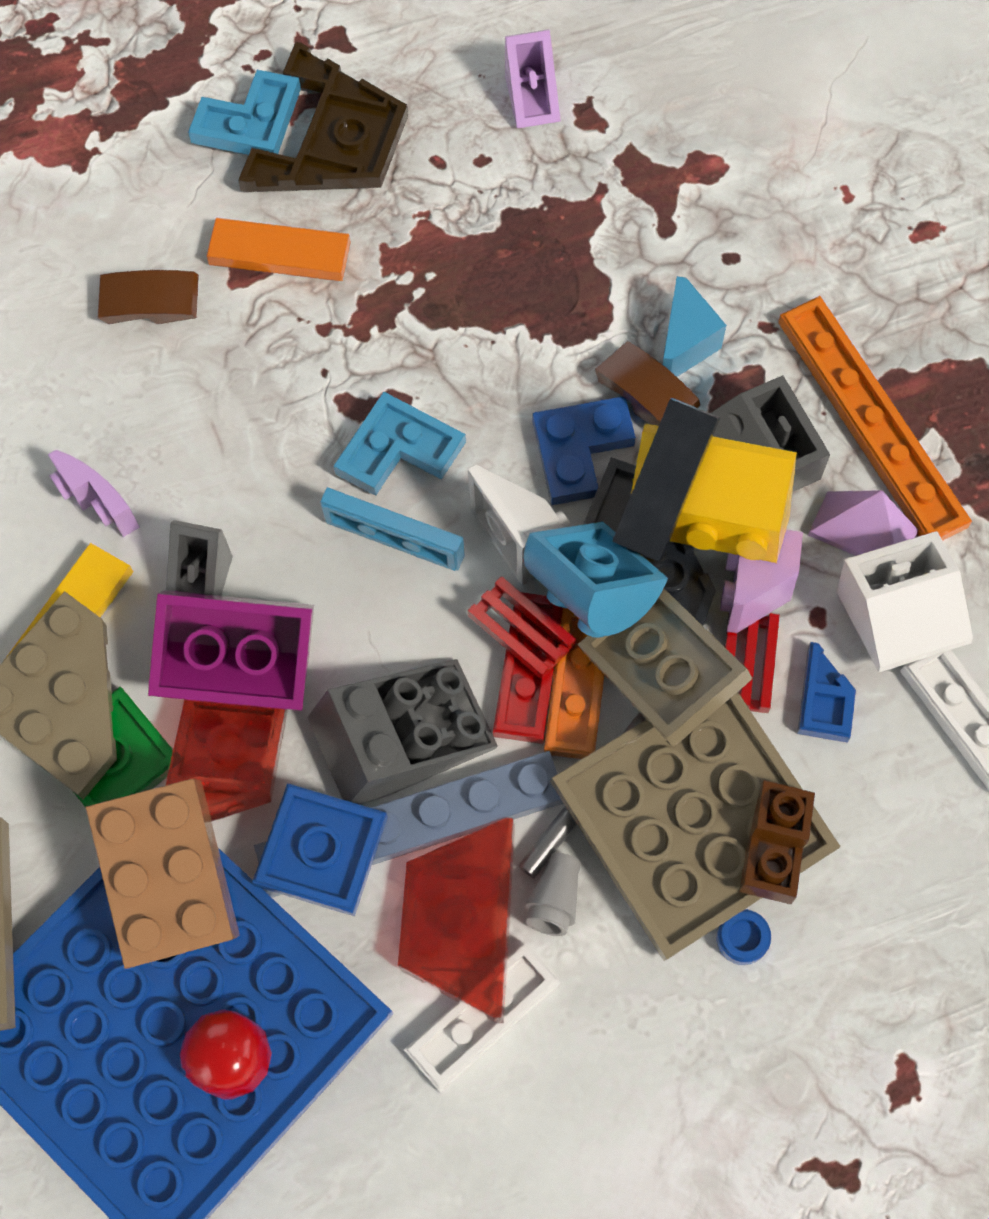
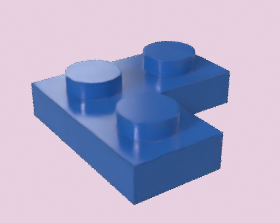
M624 397L532 413V422L551 506L595 497L598 483L591 454L635 446L636 437L627 401Z

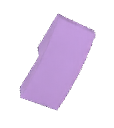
M59 450L48 454L57 469L56 472L49 476L64 500L74 496L83 511L92 506L105 527L114 522L123 537L140 528L130 507L114 487L98 472L84 462Z

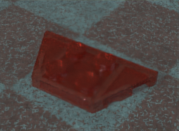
M184 699L166 785L193 778L201 780L211 822L270 803L272 801L288 713L287 709Z
M513 818L502 819L406 862L398 955L400 970L422 983L427 982L438 988L440 993L457 1002L461 1001L478 1010L495 1023H504L515 836Z

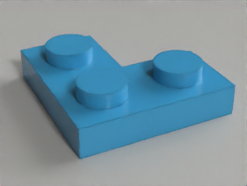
M257 69L244 105L202 96L188 132L191 143L249 155L251 148L278 154L301 90L299 78Z
M383 392L334 464V471L337 476L375 496L400 459L442 480L464 447L466 434Z

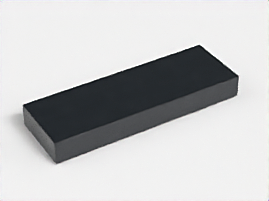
M671 398L669 400L612 542L658 562L663 559L720 417L677 399Z

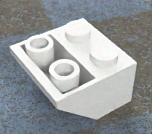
M937 531L844 559L837 594L878 672L971 644L973 635L960 570Z

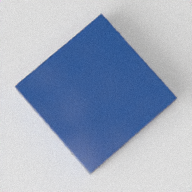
M287 783L254 875L253 885L355 917L388 818L387 813Z

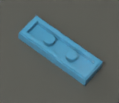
M328 487L320 501L325 521L332 526L453 571L459 570L465 557L463 537Z

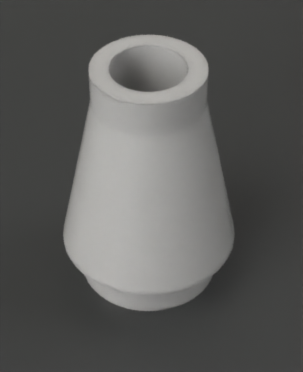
M553 853L551 855L547 868L524 907L528 913L526 924L532 929L546 935L564 936L567 933L568 927L575 924L578 873L581 862L577 858L564 853Z

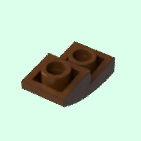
M138 270L101 274L98 319L107 324L145 318L156 324L197 318L199 275L194 271Z
M629 341L595 368L598 382L631 401L634 414L651 425L659 426L671 398L696 408L701 406L699 398L677 376L655 358Z
M766 780L762 782L751 825L739 892L790 905L797 898L803 848L808 843L815 792Z

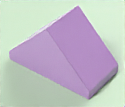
M550 30L505 36V78L516 127L523 128L561 122Z

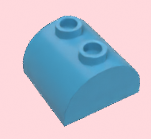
M604 522L530 533L524 550L526 569L548 589L547 599L556 606L568 608L579 618L578 628L589 636L600 638L617 634L631 627L651 609L668 578L640 553L612 542L616 532Z

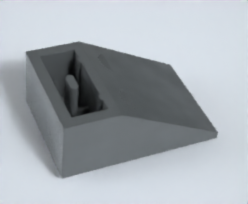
M784 375L740 393L711 412V414L720 417L713 437L797 452L793 492L821 480L830 453Z
M458 659L328 689L307 717L342 800L356 804L394 794L498 747Z

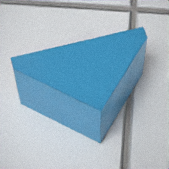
M677 276L662 364L677 377L722 349L727 326L686 277Z

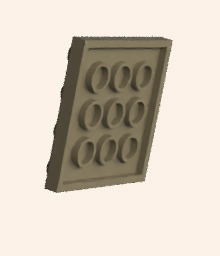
M738 692L674 748L645 720L555 775L550 780L663 961L674 956L762 899V897L739 892L751 825L761 784L766 780L802 789ZM814 806L809 841L803 848L800 873L841 847Z

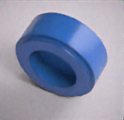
M745 909L718 927L716 934L717 946L721 954L730 962L737 965H750L759 961L768 951L771 944V930L767 921L760 914Z

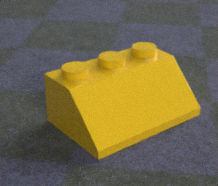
M645 424L643 428L632 491L659 426ZM712 437L670 541L691 545L700 550H715L739 555L749 560L777 563L790 518L797 452Z

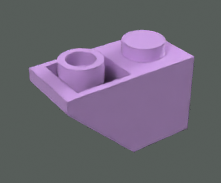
M786 530L777 563L749 560L739 555L727 553L725 570L734 571L733 582H724L720 605L721 611L729 612L727 632L738 633L791 601L799 574L803 532Z

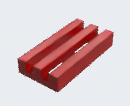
M502 576L495 582V587L491 591L487 590L481 596V601L477 605L474 603L467 610L470 619L541 680L576 644V638ZM503 596L556 641L559 646L556 648L504 604L500 598ZM490 608L494 610L548 658L542 662L487 615L486 612Z
M770 613L769 617L764 616L747 627L743 665L747 668L752 678L754 674L758 628L766 629L759 700L751 699L753 679L741 688L740 696L752 712L768 714L771 708L780 614ZM726 629L725 648L735 657L737 633L727 632Z

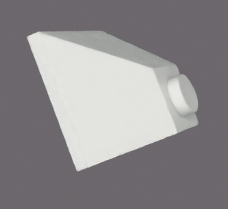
M475 465L468 469L471 512L523 586L535 578L529 573L524 564V550L529 534L538 531L572 527L562 511L555 513L546 499Z

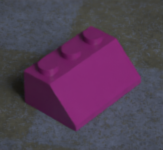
M169 590L158 593L148 696L302 711L310 654L314 605Z

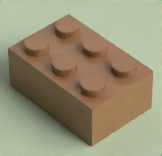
M193 778L86 807L125 969L233 940L240 936L201 780Z

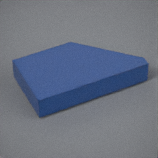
M810 642L807 651L797 734L848 743L851 738L856 689L844 674H840L824 655V649L820 644Z

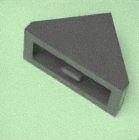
M173 520L170 523L166 590L222 596L233 558L222 529Z

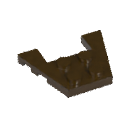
M295 41L283 70V75L299 78L301 88L322 93L296 158L251 148L238 179L241 191L268 192L381 188L408 119L407 104L364 79L360 81L355 80L343 73L340 65L328 58L325 61L311 54L308 46Z

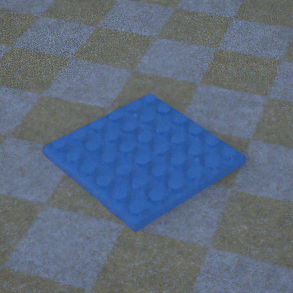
M219 848L240 934L237 938L125 969L99 867L13 953L16 1028L0 1031V1106L109 1219H208L394 1014L387 1005L262 888L255 887L252 883L253 880ZM223 1009L241 1013L260 1025L266 1033L272 1052L268 1073L255 1090L228 1100L208 1094L194 1086L185 1077V1071L181 1068L179 1056L185 1033L202 1015Z

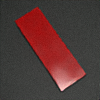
M521 592L559 625L561 624L562 607L552 604L546 595ZM513 606V611L552 645L556 648L558 647L556 641ZM510 625L509 633L542 662L548 658ZM506 650L493 737L543 744L554 668L541 680Z

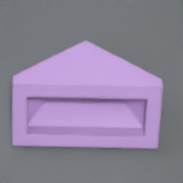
M882 490L828 491L808 536L857 556L913 539L918 529Z

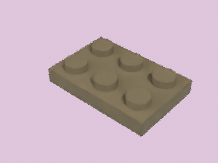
M664 588L651 609L631 627L617 634L600 638L588 635L577 644L589 660L673 748L753 679L747 668Z

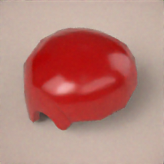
M226 1009L202 1015L185 1033L179 1053L181 1068L185 1071V1077L202 1091L224 1100L235 1099L253 1092L267 1075L272 1055L266 1033L261 1026L241 1013Z

